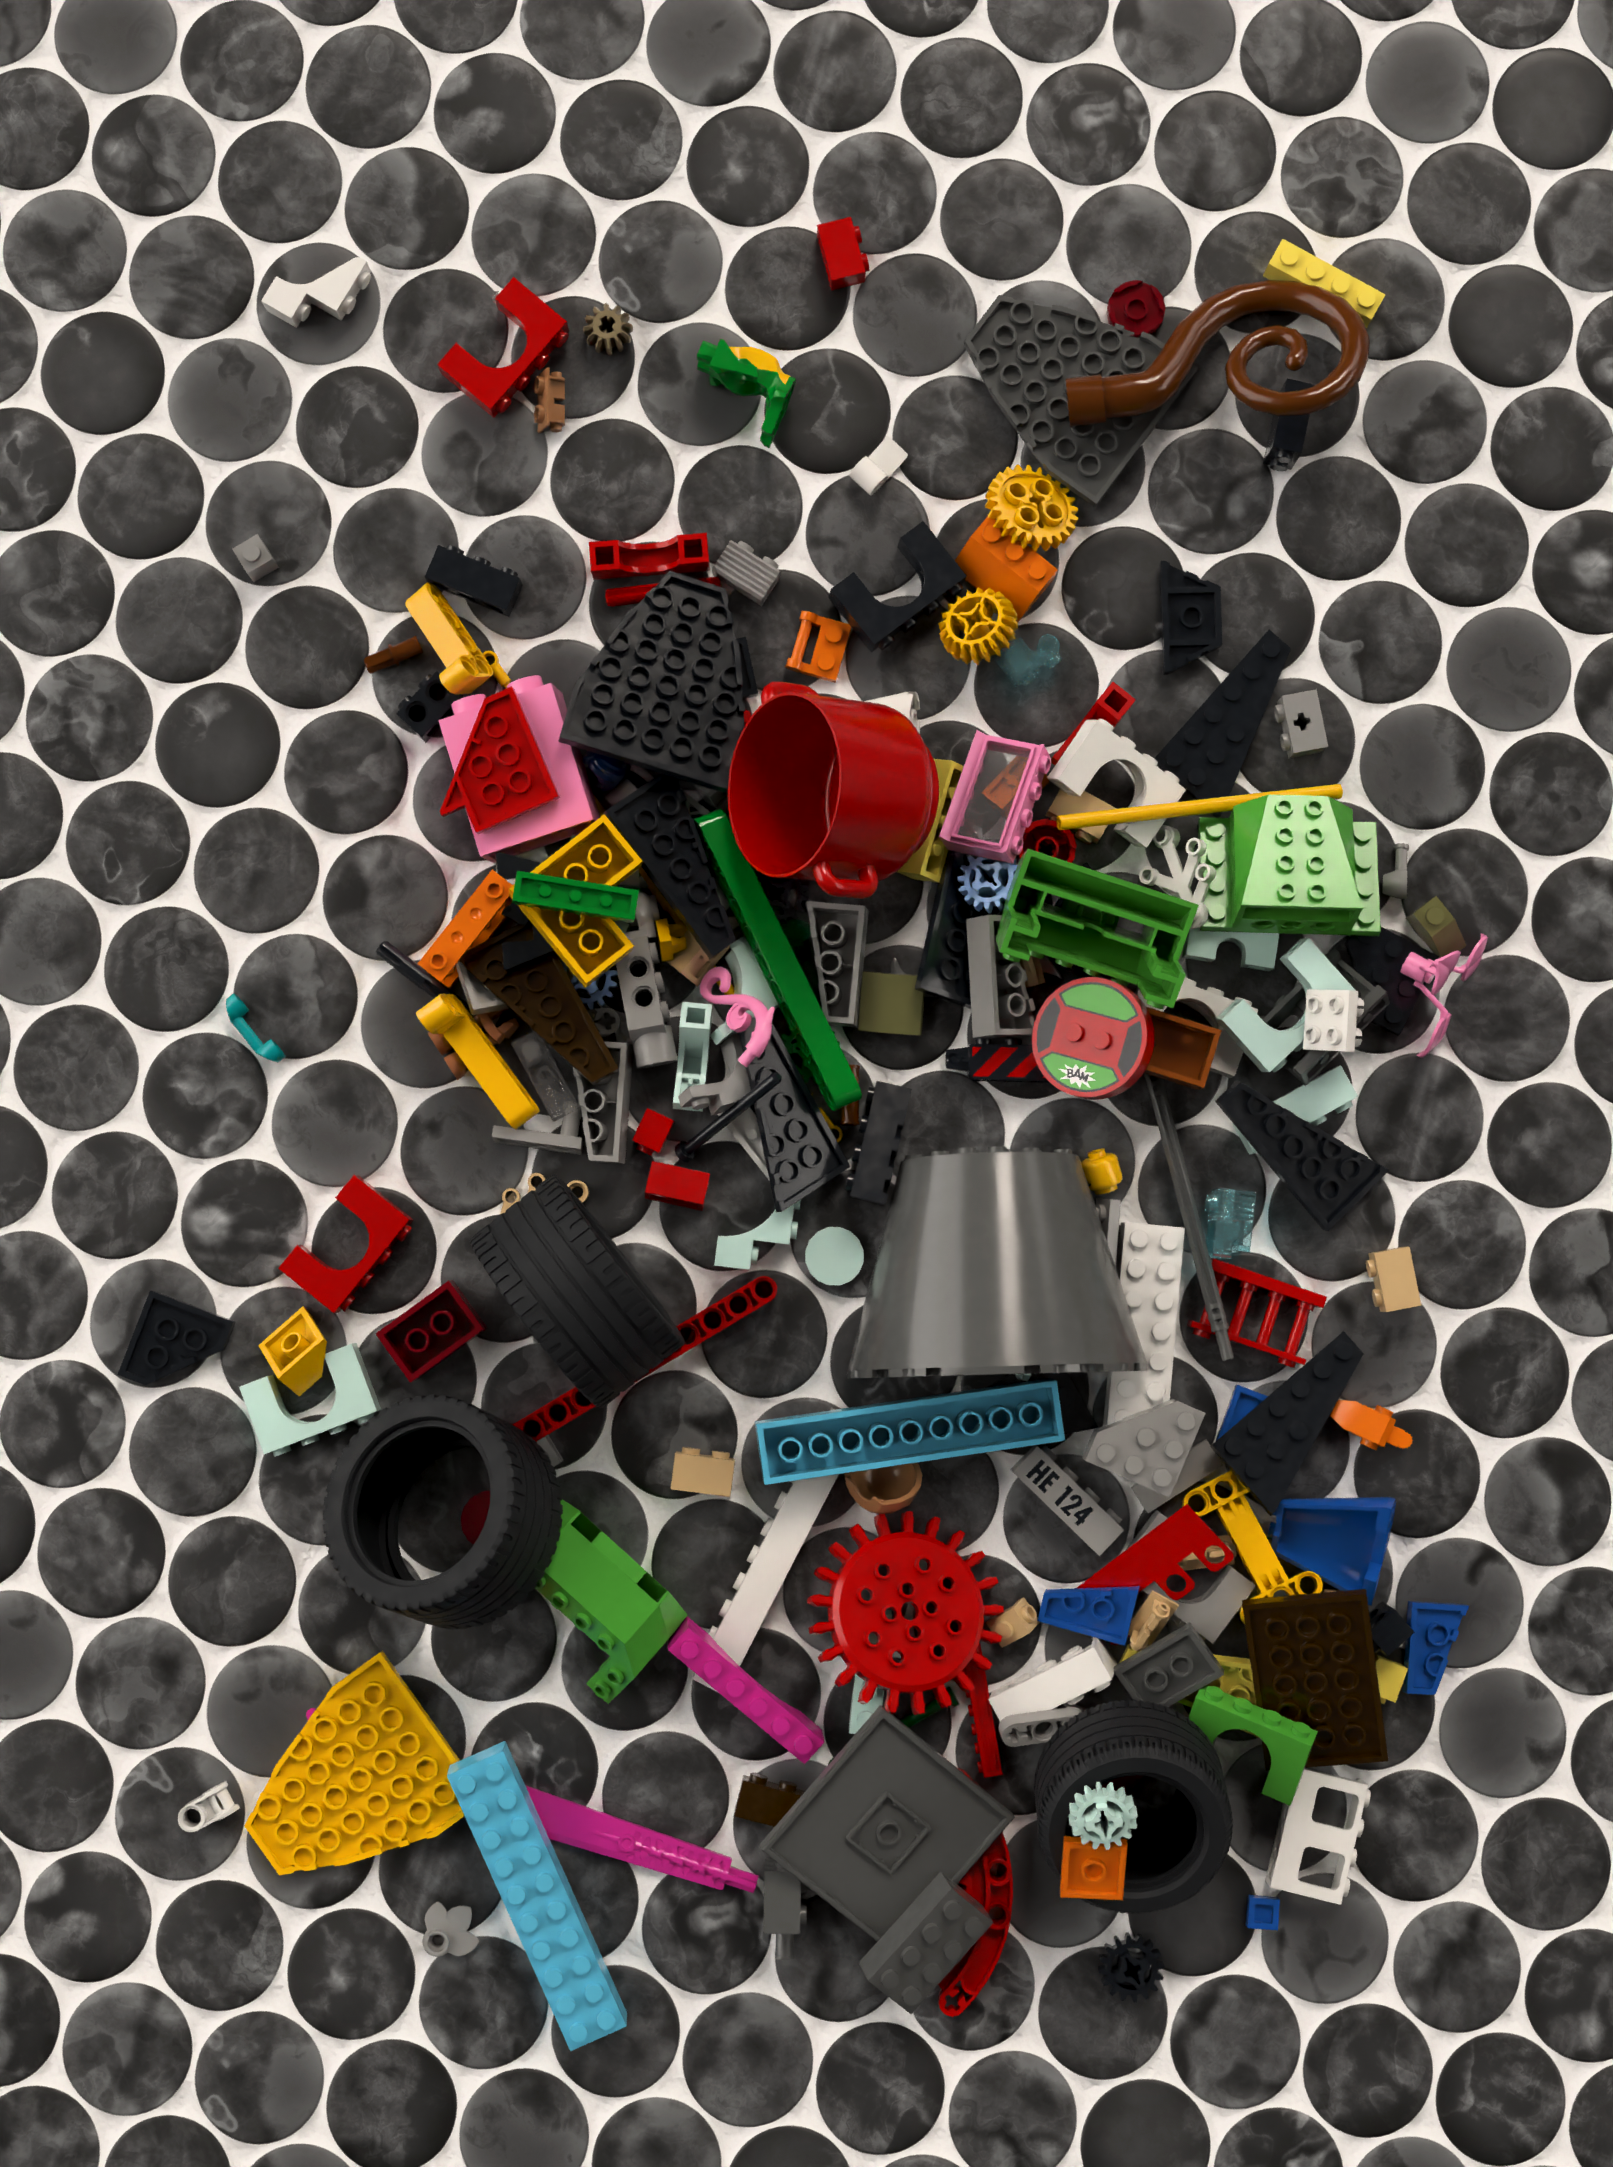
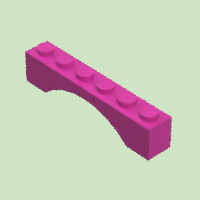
M688 1616L667 1640L668 1651L803 1764L824 1744L823 1732L818 1725L800 1710L780 1700L754 1680L706 1631Z

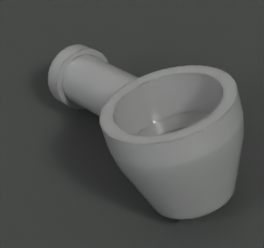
M1398 843L1394 845L1395 871L1383 875L1382 893L1397 899H1406L1407 851L1409 850V845Z

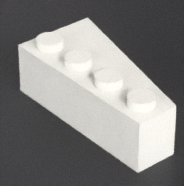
M1091 1637L1093 1640L1091 1645L1083 1649L1079 1645L1074 1646L1061 1657L1060 1662L1057 1663L1056 1660L1051 1659L1034 1670L1036 1675L1031 1677L1030 1673H1025L992 1691L988 1700L999 1721L1001 1722L1002 1719L1010 1715L1057 1709V1706L1066 1702L1068 1705H1072L1084 1698L1083 1694L1092 1689L1095 1692H1099L1107 1688L1111 1684L1110 1681L1114 1675V1666L1118 1663L1106 1641Z

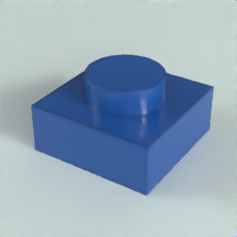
M1248 1895L1247 1928L1278 1930L1280 1899L1272 1896Z

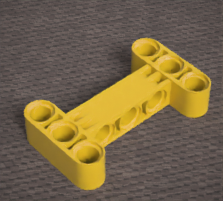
M1231 1470L1191 1490L1184 1496L1182 1507L1188 1504L1189 1498L1194 1495L1204 1500L1203 1510L1195 1512L1199 1517L1214 1510L1218 1514L1259 1592L1258 1595L1250 1599L1273 1597L1274 1593L1278 1590L1284 1591L1288 1596L1306 1594L1300 1588V1581L1303 1577H1310L1315 1583V1589L1311 1594L1321 1593L1323 1583L1319 1575L1314 1572L1306 1571L1288 1579L1244 1496L1249 1491ZM1225 1482L1230 1486L1231 1494L1228 1498H1220L1216 1494L1215 1486L1217 1483ZM1241 1606L1239 1608V1616L1245 1624L1243 1607Z

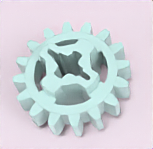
M1096 1782V1789L1091 1790L1086 1785L1084 1786V1795L1080 1793L1074 1794L1075 1803H1069V1825L1072 1826L1074 1837L1080 1835L1083 1845L1092 1841L1093 1849H1097L1101 1843L1104 1844L1106 1850H1109L1111 1842L1121 1846V1837L1128 1839L1132 1837L1131 1829L1137 1828L1136 1818L1138 1814L1137 1808L1134 1806L1132 1795L1126 1796L1125 1788L1121 1787L1115 1791L1112 1782H1109L1107 1788H1102L1101 1783ZM1101 1811H1104L1105 1821H1102Z

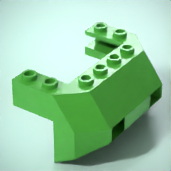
M1027 849L1019 860L1010 885L996 942L999 952H1002V956L1010 961L1020 962L1021 959L1029 961L1030 956L1043 959L1046 955L1055 958V963L1064 967L1072 968L1074 964L1083 967V972L1095 977H1100L1101 974L1111 976L1112 981L1123 986H1128L1129 983L1138 985L1144 999L1147 1000L1146 1003L1158 1009H1164V1006L1174 1008L1186 976L1178 960L1199 905ZM1047 893L1064 898L1061 908L1044 902ZM1122 917L1144 924L1142 934L1118 927L1119 918Z
M562 1499L560 1501L563 1505V1514H561L562 1527L559 1528L560 1537L555 1545L557 1548L555 1554H552L550 1558L552 1561L549 1567H546L545 1574L541 1580H538V1585L535 1589L548 1599L554 1608L560 1610L570 1619L576 1628L583 1631L602 1651L609 1655L599 1667V1670L586 1683L598 1697L609 1704L639 1674L688 1615L669 1591L583 1513Z

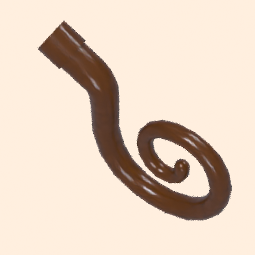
M1266 280L1234 285L1205 299L1181 321L1157 358L1146 371L1102 377L1101 374L1067 378L1066 390L1070 427L1106 423V419L1137 416L1160 407L1175 395L1204 345L1222 327L1244 315L1264 311H1286L1307 315L1329 326L1337 334L1341 343V358L1338 366L1325 379L1313 387L1289 392H1278L1252 382L1247 375L1246 367L1248 361L1256 352L1265 347L1279 345L1290 350V353L1286 356L1285 366L1291 371L1301 369L1308 358V343L1296 329L1281 325L1259 328L1245 336L1235 346L1225 366L1229 389L1237 400L1255 411L1276 416H1299L1321 411L1344 398L1362 377L1369 359L1370 339L1360 314L1347 300L1322 287L1282 280Z

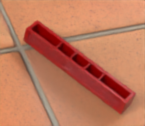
M979 1642L976 1652L982 1655L981 1643ZM969 1662L963 1669V1672L971 1679L975 1686L971 1692L966 1693V1698H970L971 1705H968L969 1716L974 1718V1724H971L972 1734L977 1736V1742L974 1743L976 1754H980L981 1761L977 1762L979 1773H983L984 1778L1003 1775L993 1714L988 1700L989 1691L986 1673L983 1670L977 1669Z

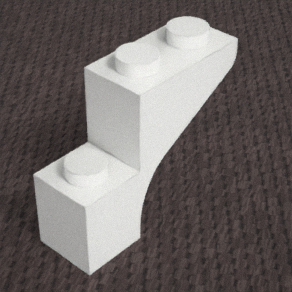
M355 257L308 284H293L276 276L261 301L268 312L296 328L301 321L304 322L308 318L311 304L342 321L345 314H350L356 304V296L360 289L364 290L369 284L371 270L367 261L360 257Z

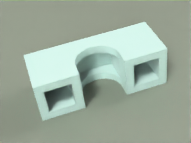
M1200 927L1190 929L1184 944L1182 958L1212 962L1216 959L1219 944L1229 941L1235 943L1241 950L1242 959L1240 967L1271 971L1275 967L1279 933L1200 931Z

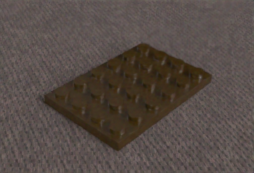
M1366 1589L1242 1600L1256 1705L1266 1710L1276 1711L1282 1717L1294 1722H1302L1311 1729L1318 1731L1305 1768L1387 1762L1388 1752ZM1262 1741L1266 1771H1269L1271 1755L1266 1744Z

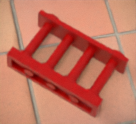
M1210 1258L1220 1296L1225 1282L1228 1283L1230 1278L1241 1281L1239 1287L1242 1290L1227 1332L1229 1340L1279 1357L1277 1363L1295 1368L1296 1363L1305 1365L1307 1359L1296 1356L1310 1311H1313L1314 1307L1324 1308L1327 1297ZM1259 1287L1269 1291L1268 1297H1270L1257 1340L1254 1342L1239 1337L1253 1292H1257ZM1286 1297L1297 1300L1296 1306L1299 1308L1283 1352L1267 1345L1281 1302H1285ZM1204 1306L1200 1322L1188 1320L1187 1326L1194 1328L1192 1334L1210 1339L1211 1334L1215 1335V1332H1211L1208 1313Z

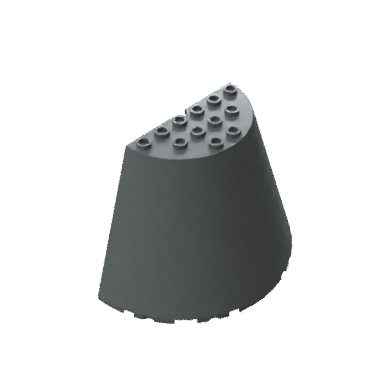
M1005 1146L988 1147V1152L984 1153L979 1152L976 1148L969 1147L958 1148V1154H949V1151L931 1152V1156L925 1157L923 1155H905V1160L900 1162L847 1368V1379L1089 1372V1364H1094L1095 1372L1147 1371V1361L1078 1155L1072 1154V1149H1055L1054 1152H1042L1039 1148H1021V1152H1012Z

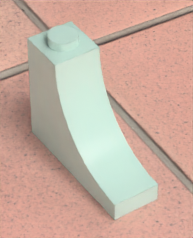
M741 937L730 945L731 951L724 957L733 976L734 994L753 996L760 1000L768 1010L771 1007L777 1009L779 1005L746 938ZM746 1010V1011H745L746 1013H748V1014H750L752 1017H754V1014H753L752 1011H750V1010ZM725 1020L710 1037L718 1045L737 1032L731 1030Z

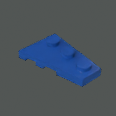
M1408 1601L1407 1624L1415 1633L1405 1641L1404 1666L1408 1668V1671L1403 1681L1402 1692L1407 1694H1436L1448 1663V1653L1453 1641L1456 1642L1459 1634L1458 1627L1462 1616H1466L1469 1608L1468 1605Z

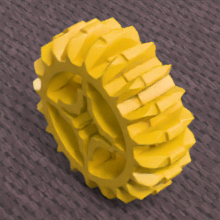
M978 587L973 594L967 590L966 596L963 598L956 595L957 602L955 604L947 603L949 611L941 613L943 621L938 623L941 631L939 633L940 639L946 651L952 654L953 658L957 661L962 659L967 665L972 660L979 665L984 658L990 663L991 656L994 654L1001 657L1000 650L1002 648L1009 649L1008 641L1016 639L1014 631L1018 629L1017 613L1011 601L1005 598L1000 591L995 593L990 587L985 592ZM993 613L998 614L997 622L992 619ZM960 630L964 631V639L959 638Z

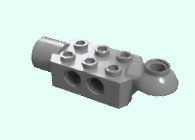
M631 888L639 890L635 920L630 922L631 927L638 926L639 930L624 933L634 947L628 955L616 963L636 1066L637 1069L670 1064L678 1061L672 1027L671 1025H666V1022L671 1021L668 1004L666 1001H661L660 993L665 992L663 976L661 972H656L655 964L660 963L658 950L655 942L650 943V941L658 938L655 920L660 919L656 895L649 896L641 889ZM639 965L647 967L646 974L642 977L633 976L635 967ZM642 995H652L653 1000L651 1004L646 1007L638 1005V1000Z

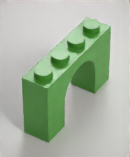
M1206 1685L1199 1689L1189 1719L1205 1733L1213 1746L1219 1734L1231 1729L1246 1730L1258 1736L1266 1744L1271 1755V1767L1261 1794L1291 1806L1318 1731L1311 1729L1302 1722H1294L1282 1717L1276 1711L1258 1707L1247 1699L1227 1694L1218 1687Z

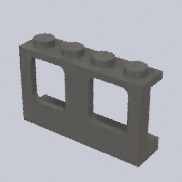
M1334 949L1331 953L1325 954V956L1351 986L1361 994L1360 998L1364 1001V1006H1357V1009H1364L1363 1014L1357 1017L1356 1028L1362 1031L1390 1004L1387 991L1379 985L1374 987L1341 959L1339 951ZM1299 980L1296 982L1295 988L1287 996L1283 995L1276 1001L1274 1008L1266 1016L1260 1017L1270 1027L1277 1029L1291 1015H1295L1299 1019L1303 1016L1306 1008V994ZM1307 1050L1299 1058H1292L1288 1055L1285 1058L1287 1063L1283 1067L1306 1086L1341 1051Z

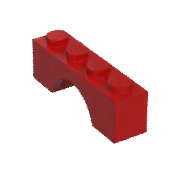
M707 533L677 535L667 541L649 544H632L620 540L589 542L590 566L593 580L667 574L669 571L675 573L710 571Z

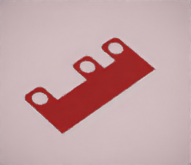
M1186 1504L1077 1588L1140 1586V1592L1155 1581L1171 1599L1179 1600L1195 1587L1193 1579L1178 1565L1180 1561L1193 1552L1210 1571L1216 1572L1231 1562L1234 1555L1195 1511ZM1210 1546L1220 1547L1225 1554L1223 1561L1216 1564L1209 1562L1205 1557L1206 1549ZM1174 1574L1182 1576L1186 1581L1185 1589L1181 1592L1171 1591L1166 1583L1169 1576Z

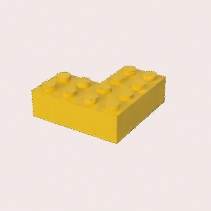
M604 814L530 873L618 886L637 871L643 861ZM515 884L509 888V895L512 899ZM518 905L584 988L633 950L634 945L610 918L602 919L597 916L589 917L585 914L577 915L572 912L565 913L560 910L553 911L551 909Z

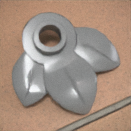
M437 1901L427 1910L424 1919L427 1931L423 1936L422 1943L429 1955L440 1957L450 1953L455 1956H462L477 1947L480 1942L479 1939L467 1931L472 1920L471 1907L462 1905L447 1911L443 1904ZM436 1935L441 1936L444 1940L443 1944L436 1945L433 1942V1937Z

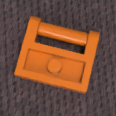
M801 611L799 621H801L791 658L787 659L785 668L836 683L852 627L850 624L822 617L809 611ZM812 626L820 627L811 663H804L802 659Z

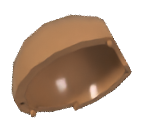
M911 1463L845 1473V1483L853 1499L862 1508L871 1513L892 1514L911 1504L918 1495L923 1475L919 1464Z

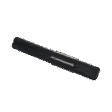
M384 941L379 945L376 954L433 998L439 994L455 995L471 1014L467 1002L434 978L411 958L407 957L388 941Z

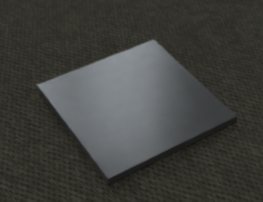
M880 1705L759 1844V1847L779 1865L878 1942L940 1871L958 1884L1015 1816Z

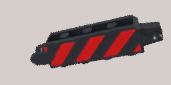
M977 1038L975 1039V1044H969L968 1047L946 1050V1068L965 1071L972 1081L1050 1083L1044 1077L1035 1061L1032 1045H1022L1021 1039H1004V1044H992V1039Z

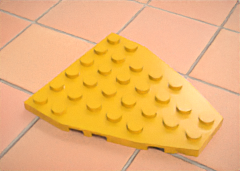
M382 1650L331 1687L326 1697L276 1764L265 1789L260 1794L257 1804L244 1826L278 1875L291 1874L300 1870H316L318 1867L331 1865L342 1866L382 1854L384 1851L393 1848H401L425 1838L436 1837L464 1817L447 1778L449 1765L460 1761V1759Z

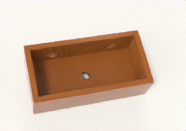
M1146 1007L1153 1022L1155 1047L1144 1073L1197 1090L1203 1089L1222 1030Z

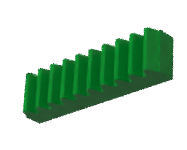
M517 871L512 903L527 905L528 907L551 909L553 911L560 910L565 913L572 912L577 915L585 914L589 917L597 916L602 919L610 918L614 921L622 920L630 923L635 920L639 890Z

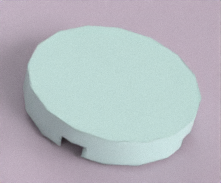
M827 1227L818 1231L809 1240L805 1250V1263L810 1274L826 1285H843L852 1281L860 1272L864 1262V1250L860 1240L851 1231L841 1227Z

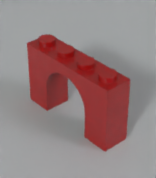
M515 277L496 296L495 302L497 308L525 332L527 344L522 356L515 363L507 367L492 368L480 363L459 344L455 343L437 364L440 373L493 418L498 413L502 414L508 409L513 395L527 387L533 372L536 369L541 370L549 361V354L554 348H560L569 337L567 321Z
M353 1175L335 1198L364 1222L368 1230L369 1246L363 1259L351 1268L339 1270L325 1264L303 1245H296L278 1268L333 1313H339L341 1310L346 1312L356 1300L353 1294L360 1286L364 1289L375 1276L372 1273L378 1263L384 1265L394 1252L391 1250V1247L397 1240L402 1242L413 1229L409 1226L413 1219L359 1175Z

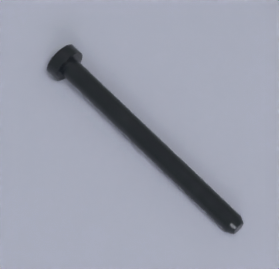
M772 1073L688 1142L681 1141L675 1146V1153L678 1158L683 1162L692 1160L695 1157V1151L777 1086L781 1082V1075L779 1073Z

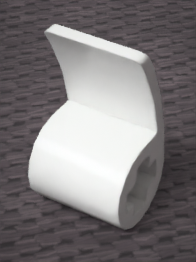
M886 436L869 457H863L855 465L849 476L871 496L900 467L908 454L889 436Z

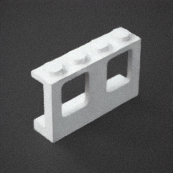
M1308 1768L1304 1769L1291 1806L1285 1803L1282 1805L1265 1881L1271 1888L1341 1905L1343 1897H1347L1350 1889V1879L1347 1878L1349 1868L1354 1867L1357 1858V1850L1354 1849L1356 1838L1361 1837L1364 1828V1820L1361 1819L1363 1808H1367L1370 1802L1371 1791L1368 1789L1369 1785L1358 1778L1352 1780ZM1326 1787L1353 1794L1345 1829L1312 1820V1812L1319 1788ZM1306 1847H1314L1339 1854L1331 1889L1298 1880L1303 1851Z

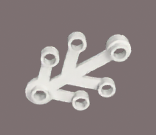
M1162 825L1153 840L1157 847L1163 849L1173 878L1160 874L1157 869L1144 867L1140 871L1139 879L1143 884L1149 886L1158 885L1178 892L1181 899L1198 904L1199 906L1190 928L1196 929L1205 924L1208 919V910L1203 902L1209 885L1216 876V870L1213 866L1205 863L1198 865L1201 856L1206 852V843L1197 838H1191L1186 843V852L1189 855L1183 870L1176 850L1180 841L1179 831L1176 828ZM1198 843V849L1194 852V846ZM1207 869V876L1203 877V873ZM1151 872V878L1148 880L1147 876ZM1195 875L1199 882L1194 894H1192L1190 887Z

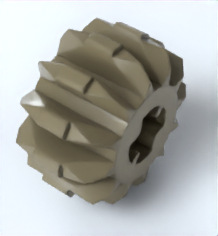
M605 303L603 311L594 306V316L586 315L585 321L588 325L583 327V333L588 336L586 339L589 346L595 345V351L598 354L606 348L607 354L611 356L612 348L616 347L619 352H622V342H631L629 333L633 331V326L628 323L630 320L629 314H621L620 306H615L611 311L609 304ZM609 326V329L613 327V331L607 333V330L603 331V328Z

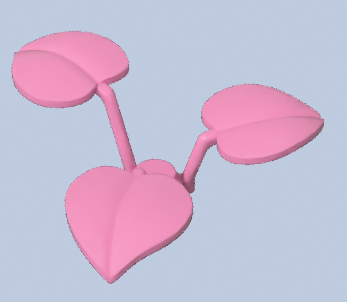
M1481 933V939L1473 948L1467 963L1461 967H1455L1461 954L1458 950L1435 961L1427 960L1411 952L1403 963L1400 973L1414 979L1413 985L1418 987L1440 1010L1439 1022L1434 1029L1427 1048L1416 1056L1423 1058L1439 1044L1446 1033L1452 1016L1434 995L1443 987L1451 972L1462 974L1460 979L1462 981H1466L1473 974L1485 950L1488 939L1486 935ZM1435 976L1432 991L1430 992L1423 983L1429 984Z

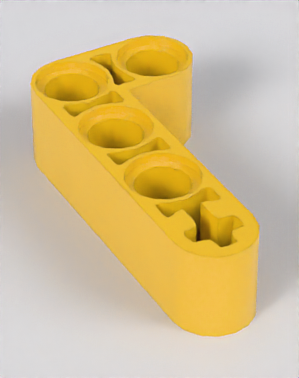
M427 582L406 600L405 604L408 611L446 666V669L440 673L439 677L443 686L449 692L455 695L470 694L493 675L489 662L442 592L434 584Z

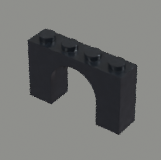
M924 521L903 535L897 546L920 578L921 593L913 602L897 607L879 602L854 572L830 590L828 598L871 653L878 647L881 650L887 648L894 642L895 638L893 636L901 630L904 633L908 632L918 623L917 618L924 613L927 616L931 615L941 606L940 601L947 596L952 599L964 589L962 585L967 577Z

